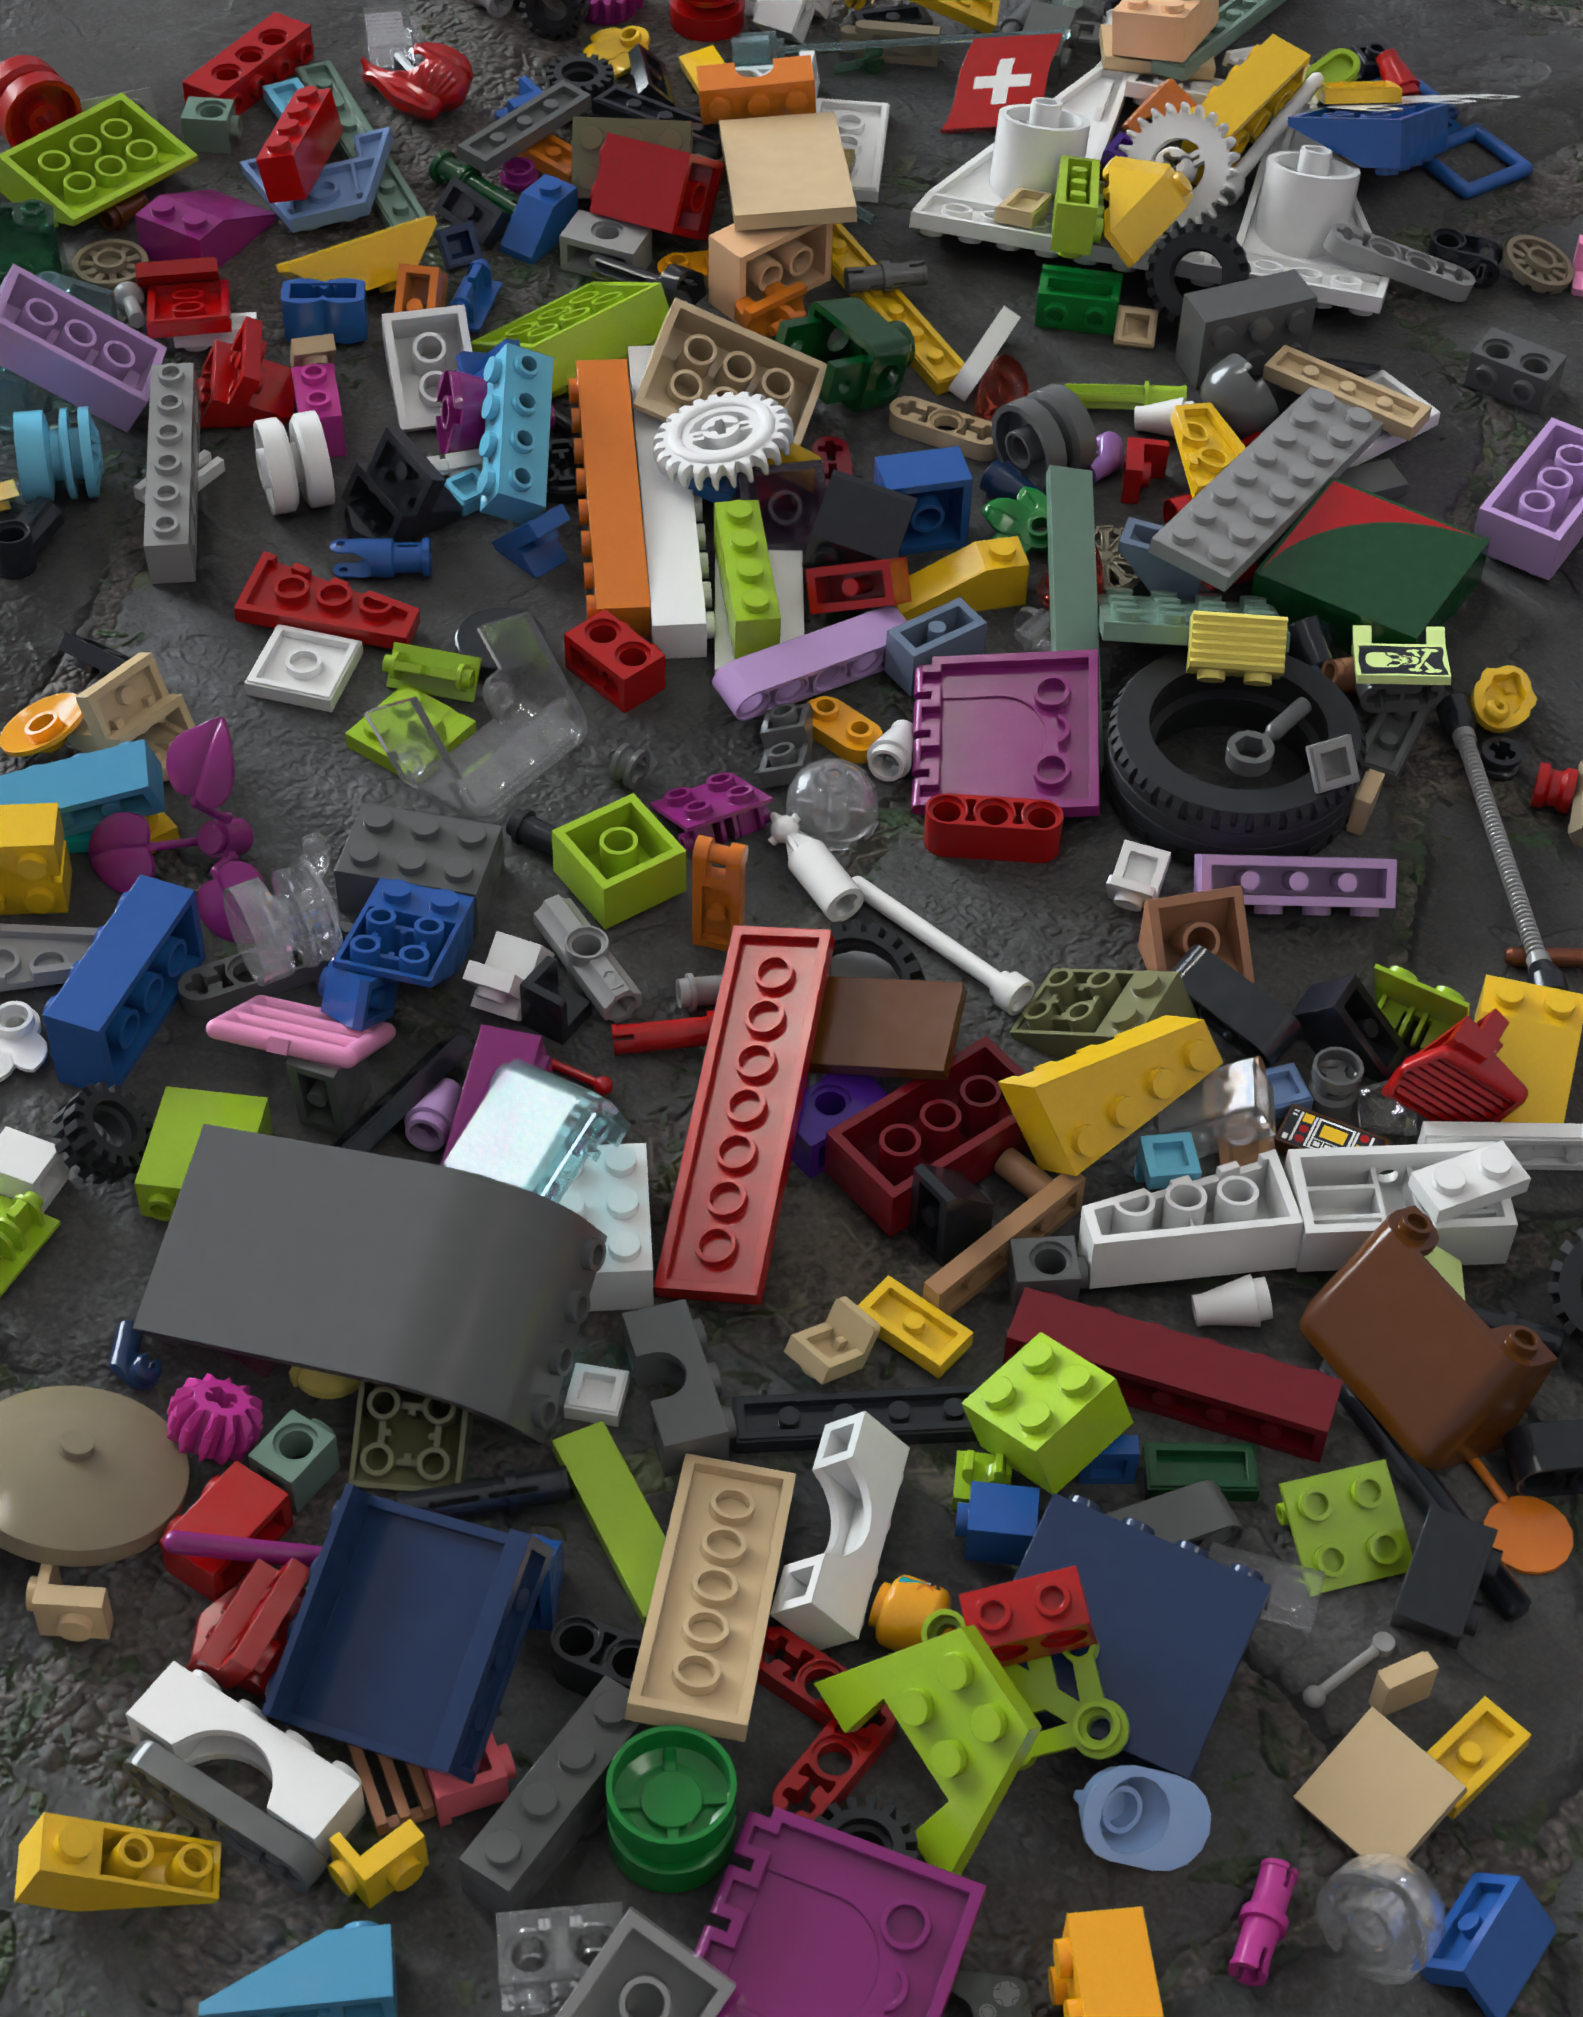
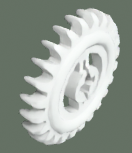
M1185 101L1181 103L1179 114L1171 103H1166L1165 116L1157 109L1152 108L1153 122L1150 124L1145 119L1139 117L1137 121L1142 132L1137 133L1127 130V135L1134 143L1132 145H1119V149L1126 153L1128 158L1152 162L1155 159V162L1170 164L1173 169L1175 168L1174 161L1177 159L1181 162L1176 166L1177 172L1181 171L1190 183L1197 176L1198 167L1205 164L1202 179L1197 187L1191 191L1194 197L1188 207L1166 229L1165 232L1167 233L1175 229L1177 223H1179L1180 228L1190 224L1191 220L1195 224L1204 223V214L1215 219L1217 212L1214 206L1216 204L1228 205V201L1223 196L1224 192H1234L1236 190V187L1229 182V178L1237 177L1240 174L1238 169L1231 167L1232 163L1239 160L1240 154L1229 152L1236 144V138L1232 136L1224 138L1229 130L1228 124L1221 123L1215 127L1218 121L1217 113L1210 112L1208 117L1205 118V108L1202 105H1197L1192 114L1190 105ZM1177 140L1191 141L1199 148L1190 154L1178 147H1167L1160 151L1168 143Z
M725 392L722 397L713 394L709 395L708 400L705 401L702 399L694 400V405L691 407L687 405L682 406L678 409L679 414L673 413L666 418L667 423H663L657 430L658 434L653 439L655 462L658 464L661 474H667L670 482H675L678 473L681 485L686 488L688 486V479L694 476L696 487L701 491L703 481L707 477H711L713 487L718 491L719 481L722 476H727L732 487L736 488L738 472L744 473L749 482L753 483V466L760 467L765 475L769 474L767 458H771L777 466H780V450L784 455H789V445H792L794 442V427L787 409L778 405V402L774 399H766L761 394H755L750 397V392H740L738 395H733V392Z

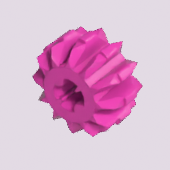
M207 1373L203 1380L187 1378L184 1386L177 1388L175 1396L171 1397L167 1410V1415H169L167 1420V1438L179 1443V1453H194L198 1455L199 1462L208 1458L223 1466L228 1458L234 1461H243L246 1453L253 1450L255 1442L259 1441L263 1424L261 1422L264 1416L261 1411L262 1400L250 1395V1386H237L231 1383L230 1377L224 1381L217 1380L213 1375Z

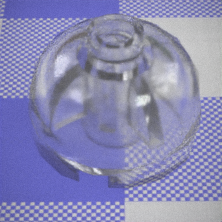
M840 758L817 760L802 768L788 787L786 815L792 816L796 813L801 818L798 822L799 834L822 841L829 851L846 850L851 848L852 841L858 840L863 836L864 841H866L875 831L878 825L879 814L877 788L867 772L853 762Z
M1390 1852L1361 1854L1349 1861L1329 1877L1327 1884L1319 1891L1316 1899L1318 1923L1330 1947L1335 1953H1338L1343 1946L1363 1962L1352 1968L1364 1978L1383 1985L1405 1984L1431 1962L1445 1935V1904L1437 1886L1423 1869L1409 1859Z

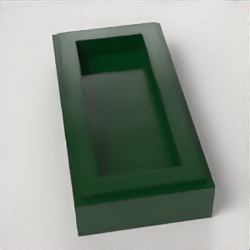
M1144 1442L1142 1460L1146 1500L1200 1481L1214 1480L1218 1483L1227 1501H1258L1260 1488L1255 1444Z

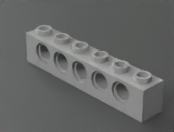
M194 363L151 365L143 542L151 584L196 582L201 399Z

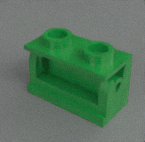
M1043 264L1037 293L1034 326L1114 335L1123 273Z

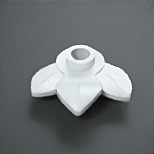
M9 1001L0 1005V1082L8 1078L15 1068L25 1072H35L47 1057V1042L40 1035L42 1027L40 1017L28 1004L21 1001Z

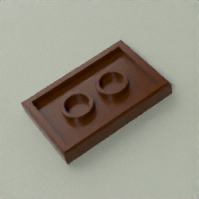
M828 976L809 1072L948 1080L967 997V989L964 982Z

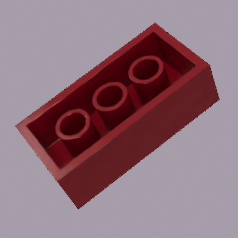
M985 1036L953 1055L948 1080L915 1078L827 1131L824 1171L891 1237L909 1226L913 1170L918 1165L923 1163L960 1171L974 1185L994 1172L997 1160L1007 1149L1014 1147L1022 1154L1030 1150L998 1084V1081L1011 1076L1019 1077L1026 1074V1072L992 1040Z

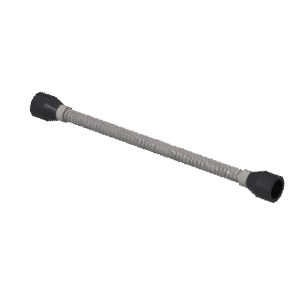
M1461 693L1448 695L1437 705L1436 712L1442 730L1453 739L1455 748L1459 750L1527 956L1528 975L1526 983L1570 991L1564 973L1552 962L1539 933L1476 745L1475 728L1477 722L1471 705V699Z

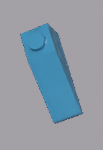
M355 1921L345 1925L342 1929L326 1930L200 2002L199 2017H398L395 1947L391 1924L378 1925L372 1921Z

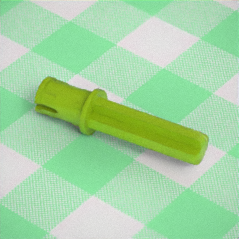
M1145 381V385L1064 384V386L1078 396L1086 409L1135 410V406H1146L1184 397L1185 401L1187 399V385H1149V381Z

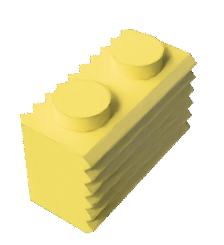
M1193 610L1189 625L1186 673H1196L1197 681L1207 683L1225 682V676L1244 677L1243 683L1246 685H1272V679H1280L1285 670L1288 617Z

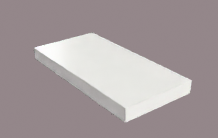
M816 98V113L835 112L855 201L878 203L890 104Z
M768 550L781 615L780 643L804 635L802 551ZM716 554L714 675L722 666L734 660Z

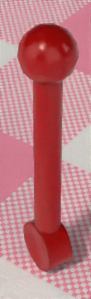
M552 1058L553 1070L592 1086L599 1095L606 1096L612 1092L613 1082L609 1077L600 1076L597 1078Z

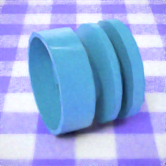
M89 406L78 407V427H71L67 408H60L58 429H49L43 410L13 413L16 461L25 504L33 502L37 496L51 499L54 502L56 482L58 481L65 482L71 500H78V480L85 479L88 498H100V484L102 474L104 473L99 430L91 417Z

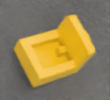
M411 1819L407 1820L361 1856L340 1832L328 1839L332 1863L327 1867L332 1879L346 1896H350L355 1892L369 1909L394 1890L400 1892L409 1888L420 1878L424 1868L429 1864L425 1835Z

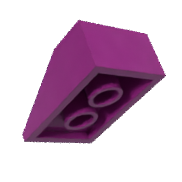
M210 189L159 195L136 213L135 219L139 245L146 251L148 258L155 261L215 257L217 258L218 268H220L276 221V214Z

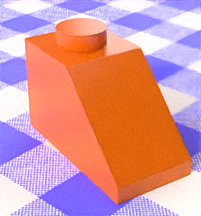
M399 263L394 313L445 307L448 275L439 267Z

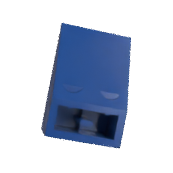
M380 877L335 956L333 967L431 988L459 972L473 945L475 897L458 894L449 889H434L410 884L400 879L390 880Z

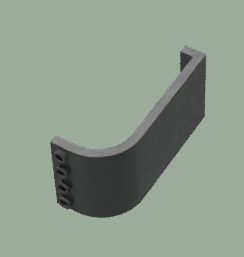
M203 1124L133 1329L161 1344L179 1347L182 1342L412 1392L479 1415L524 1441L544 1445L548 1429L553 1426L557 1418V1399L564 1377L570 1372L574 1362L573 1347L580 1324L585 1321L589 1313V1295L596 1272L601 1269L605 1261L607 1236L579 1214L551 1199L481 1174L436 1164Z

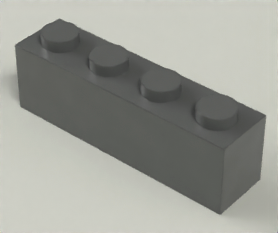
M606 1675L459 1858L463 1893L511 1925L518 1919L606 1805L607 1772L617 1751L635 1735L655 1727V1725L625 1720L630 1690Z

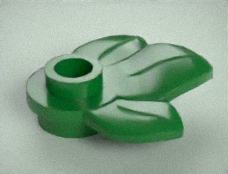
M1024 486L1019 491L1016 500L997 498L982 507L984 518L997 531L992 539L1018 536L1025 555L1031 551L1036 553L1048 552L1047 529L1043 532L1034 531L1040 527H1047L1046 495L1042 491Z

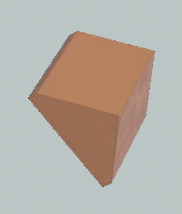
M1238 885L1145 900L1138 949L1147 970L1169 971L1193 945L1198 944L1211 951L1250 982L1255 983L1242 886Z

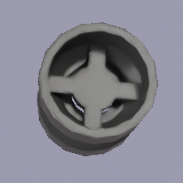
M1329 1047L1321 1050L1315 1056L1311 1069L1312 1077L1308 1084V1090L1314 1099L1312 1110L1330 1118H1340L1354 1110L1359 1094L1358 1087L1364 1073L1363 1062L1357 1054L1346 1048Z

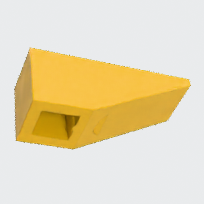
M43 1812L19 1844L14 1902L72 1912L216 1903L219 1900L221 1842Z

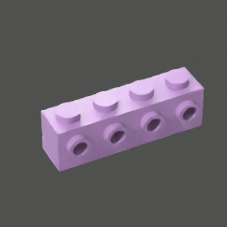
M1195 854L1193 893L1240 885L1243 890L1244 905H1254V914H1283V906H1302V915L1330 916L1331 907H1350V916L1379 917V908H1395L1397 859Z

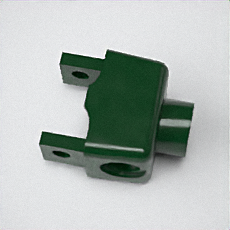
M857 297L811 303L808 316L780 321L775 339L778 343L826 363L827 368L819 399L825 404L841 402L853 412L889 404L896 399L900 391L905 369L911 365L915 355L914 337L908 326L899 320L888 322ZM839 328L842 331L841 336L833 344L827 345L830 334L833 330Z

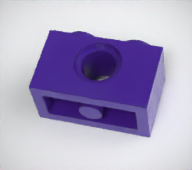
M830 1073L824 1075L819 1082L805 1089L791 1160L809 1179L823 1172L825 1167L826 1132L887 1096L888 1093L871 1076Z

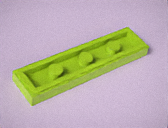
M602 1420L552 1440V1451L559 1465H566L568 1482L645 1628L666 1537Z

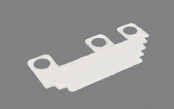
M1497 94L1402 96V103L1328 104L1331 107L1327 108L1390 111L1404 108L1384 106L1420 102L1459 104L1477 102L1475 100H1461L1460 98L1508 99L1521 96ZM1489 96H1507L1505 98H1488ZM1441 101H1465V102H1441ZM1369 108H1391V109H1386V110H1371V109H1369Z

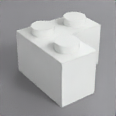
M756 0L753 8L754 18L752 22L766 33L803 44L813 15L827 20L834 0Z

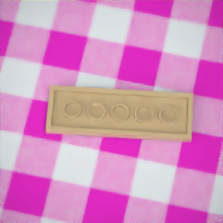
M685 1454L627 1700L625 1720L656 1726H687L702 1731L709 1736L745 1742L796 1473Z

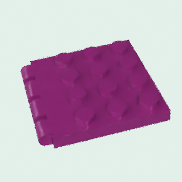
M1098 649L932 657V664L919 665L915 668L914 698L917 701L914 702L913 736L916 739L913 741L912 776L915 779L912 780L911 811L914 814L925 815L926 804L933 796L952 793L1043 799L1057 804L1062 809L1064 817L1100 816Z
M774 1807L771 1818L755 1812H748L732 1854L753 1863L750 1871L733 1865H728L710 1910L712 1916L730 1923L729 1928L726 1932L713 1926L705 1925L695 1949L696 1954L736 1983L735 1990L716 2017H943L985 1898L987 1886L778 1807Z

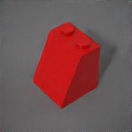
M607 132L606 141L601 146L599 153L600 167L597 180L590 192L591 206L589 212L707 242L725 163Z

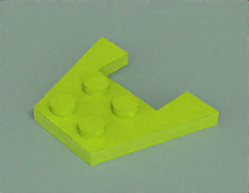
M975 1625L958 1628L814 1683L845 1733L857 1731L885 1704L888 1705L949 1801L915 1831L918 1840L917 1848L928 1864L960 1876L1042 1728Z

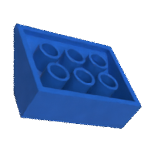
M1411 103L1384 106L1404 108L1390 111L1327 108L1331 106L1326 105L1288 117V126L1362 168H1375V175H1398L1399 171L1411 170V166L1423 165V162L1434 161L1435 155L1447 151L1449 104ZM1369 108V109H1371V110H1386V109H1391V108Z

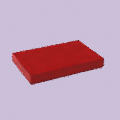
M218 279L149 285L147 287L146 322L148 337L153 339L232 332L229 280Z

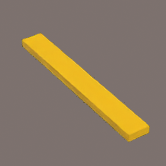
M834 223L831 274L846 290L844 286V268L878 264L841 223ZM894 288L891 293H882V290L849 294L851 297L860 298L888 322L899 320L905 323L911 330L915 342V355L911 366L936 395L949 392L947 389L965 362L899 288Z

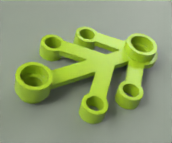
M951 1609L934 1611L925 1619L922 1625V1641L940 1636L946 1629L951 1627L957 1629L965 1627L964 1618L958 1612ZM1099 1641L1098 1644L1091 1645L1088 1652L1083 1656H1074L1071 1654V1651L1063 1652V1655L1073 1664L1080 1702L1059 1690L1051 1655L1027 1661L1029 1671L1018 1664L1003 1667L1033 1714L1048 1711L1066 1722V1724L1039 1732L1019 1770L1030 1768L1038 1757L1077 1748L1088 1758L1104 1760L1117 1755L1125 1747L1130 1734V1724L1125 1711L1116 1702L1104 1697L1096 1664V1658L1100 1651ZM1098 1719H1106L1110 1723L1108 1736L1101 1740L1093 1739L1090 1734L1091 1725Z

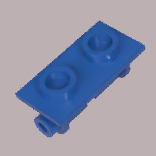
M477 259L469 264L467 269L468 276L463 277L449 305H465L468 329L471 332L480 333L503 286V282L492 280L490 264L484 259Z

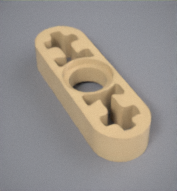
M913 396L898 397L891 402L889 427L896 434L938 448L960 446L963 456L977 461H991L998 458L991 433L992 422ZM948 426L955 428V430L943 431L937 429V427Z

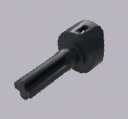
M598 255L595 259L596 266L592 270L594 277L606 281L661 283L669 309L675 297L695 306L707 294V279L704 274L675 263L670 264L660 275L604 255Z

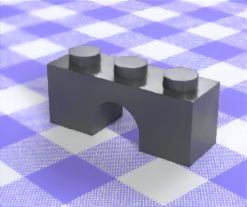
M686 1299L622 1313L623 1347L636 1388L652 1384H667L679 1390L669 1397L650 1401V1433L664 1477L681 1474L686 1453L729 1461V1440L737 1438L736 1423L731 1407L729 1405L721 1407L717 1395L722 1393L721 1378L715 1361L706 1362L703 1351L707 1350V1338L701 1318L692 1319Z

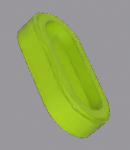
M1346 48L1334 49L1308 67L1304 82L1314 72L1321 73L1324 77V82H1355L1360 72V59L1352 50ZM1320 101L1319 107L1324 106L1325 104Z

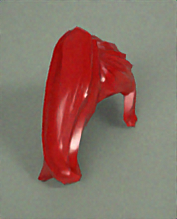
M415 43L413 54H420L425 57V60L410 71L385 70L371 64L364 56L361 58L360 62L364 71L361 78L365 86L368 88L371 86L375 87L393 108L398 109L401 113L409 117L426 119L433 122L437 119L440 112L447 113L453 111L463 104L474 79L472 66L467 57L456 49L440 43Z

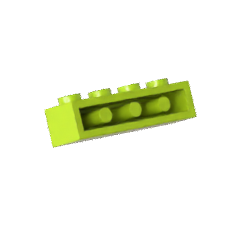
M1061 155L1054 199L1050 251H1058V255L1062 257L1077 259L1081 258L1082 255L1091 256L1092 243L1101 242L1104 223L1103 189L1105 188V181H1099V159Z

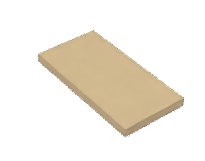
M835 112L719 120L735 231L857 222V206Z

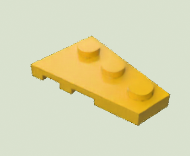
M1211 402L1175 405L1170 418L1192 499L1246 449L1245 445Z

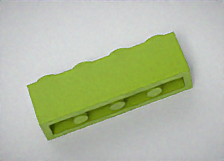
M734 500L714 502L713 543L735 660L780 644L781 615L759 501Z

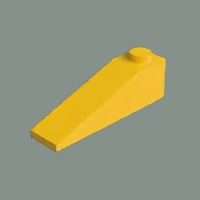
M1115 156L1102 170L1103 179L1107 183L1109 182V186L1103 189V197L1109 202V207L1103 211L1104 236L1126 266L1130 268L1188 207L1194 196L1191 193L1192 186L1188 178L1181 171L1176 172L1170 164Z

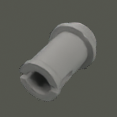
M686 973L684 978L676 979L675 991L678 1007L688 1008L689 1012H696L698 1006L716 1005L723 974L694 977L692 973Z

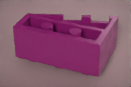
M481 1024L441 1166L481 1174L513 1184L514 1181H520L526 1161L525 1150L531 1134L536 1128L540 1110L554 1076L552 1056L547 1055L542 1036Z

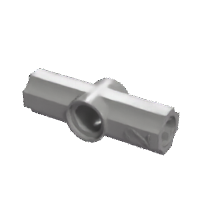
M558 894L544 900L542 906L534 912V925L564 964L568 983L573 988L581 990L586 994L604 1020H612L617 1024L631 1018L633 1012L642 1005V993L610 952L607 934L602 929L591 926L571 898H563Z

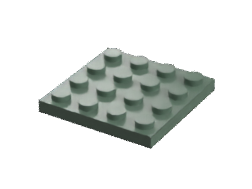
M1109 587L1106 589V594L1097 593L1098 625L1102 640L1188 646L1190 617L1193 610L1279 616L1274 606L1266 604L1267 598L1259 596H1240L1239 602L1222 601V595L1214 593H1196L1195 600L1178 599L1177 592L1168 590H1152L1151 597L1133 596L1132 589ZM1287 629L1286 652H1289L1290 632Z

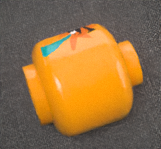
M901 1575L892 1584L884 1582L881 1585L870 1612L868 1625L875 1628L876 1640L881 1646L895 1652L923 1642L921 1629L925 1619L936 1610L951 1609V1596L942 1587L910 1575ZM948 1628L942 1634L956 1630L957 1628Z

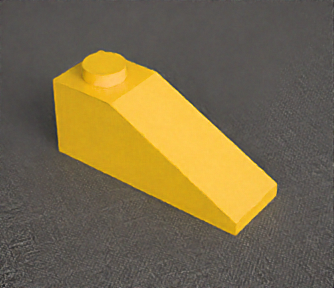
M1018 536L973 542L909 575L912 601L894 606L909 621L959 597L975 612L1026 605L1030 564Z

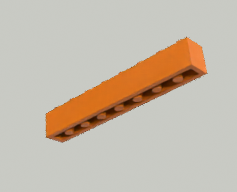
M627 359L577 360L576 378H568L569 404H578V408H571L572 434H580V438H573L574 464H583V468H576L577 495L585 494V499H578L579 526L588 525V530L581 531L582 557H590L591 561L583 563L584 589H593V595H586L587 620L601 611L607 610L620 621L626 622L642 638H651V603Z

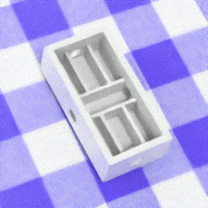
M1496 1141L1288 1149L1284 1172L1304 1222L1296 1266L1297 1272L1339 1270L1391 1213L1416 1205L1422 1213L1428 1216L1437 1229L1439 1240L1436 1246L1459 1259L1462 1265L1506 1263L1518 1227L1511 1197L1435 1224L1408 1186L1411 1172L1487 1146ZM1386 1170H1395L1390 1174H1380Z

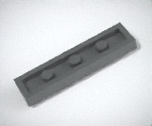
M561 80L457 145L458 159L482 173L488 174L573 120V116H579L591 108V94L565 80Z

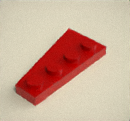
M263 551L234 607L235 619L238 622L271 628L281 624L362 641V644L393 649L394 642L410 645L421 622L419 608L371 590L361 594L351 590L347 581L333 577L330 581L312 575L311 568L296 562L292 567L278 562L277 555L267 551Z

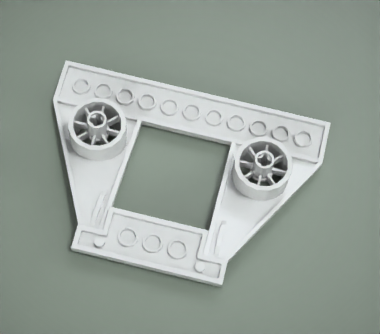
M1101 59L1096 67L1053 99L1037 97L1032 99L1031 104L1008 105L999 109L995 142L929 190L911 211L909 227L920 229V233L926 236L939 237L945 233L958 236V240L964 243L978 244L983 240L996 243V246L1002 250L1017 251L1021 247L1035 250V254L1040 257H1058V251H1050L1053 209L1032 229L994 222L995 208L1018 187L1055 195L1061 155L1101 160L1103 151L1111 142L1126 97L1133 98L1134 103L1141 105L1162 81L1168 80L1170 77L1104 70ZM1172 78L1198 105L1205 101L1208 92L1213 86L1217 85L1219 87L1225 81L1214 78L1211 81L1195 79L1181 81ZM1316 95L1312 96L1298 114L1319 108L1320 101L1316 98ZM1270 117L1269 122H1272L1274 118ZM1290 126L1284 130L1261 158L1236 238L1237 242L1244 248L1247 254V261L1250 263L1251 272H1249V279L1295 269L1317 296L1316 308L1329 309L1332 308V305L1346 307L1350 313L1359 316H1370L1372 312L1380 314L1390 278L1340 260L1329 254L1323 245L1332 225L1336 223L1348 224L1372 233L1356 197L1361 175L1360 169L1352 163L1340 159L1339 155L1331 149ZM1103 223L1101 242L1092 243L1091 256L1082 255L1081 258L1073 260L1083 265H1095L1097 262L1112 264L1113 269L1121 272H1135L1136 269L1148 271L1149 262L1147 261L1150 254L1154 253L1157 248L1155 245L1159 240L1164 239L1168 235L1162 234L1141 258L1128 268L1104 236ZM1196 251L1187 254L1179 261L1175 269L1174 278L1175 276L1189 278L1190 282L1194 285L1211 287L1214 283L1221 284L1222 269L1214 256L1207 252Z

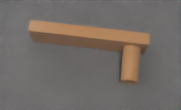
M1014 1147L1007 1149L997 1160L994 1172L1026 1196L1028 1200L924 1282L922 1298L947 1315H952L1006 1271L1010 1239L1049 1237L1081 1211L1086 1178L1082 1174L1072 1176L1061 1173L1053 1179Z

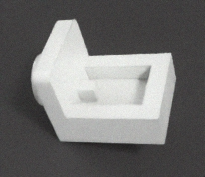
M1124 840L1114 873L1109 875L1106 883L1108 898L1114 899V904L1123 909L1141 911L1142 907L1144 908L1145 900L1159 897L1171 860V852Z

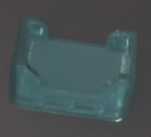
M518 1058L509 1064H502L496 1070L491 1079L489 1093L442 1166L498 1179L559 1203L587 1158L595 1162L598 1161L602 1153L598 1150L597 1146L603 1142H608L618 1147L631 1124L608 1099Z

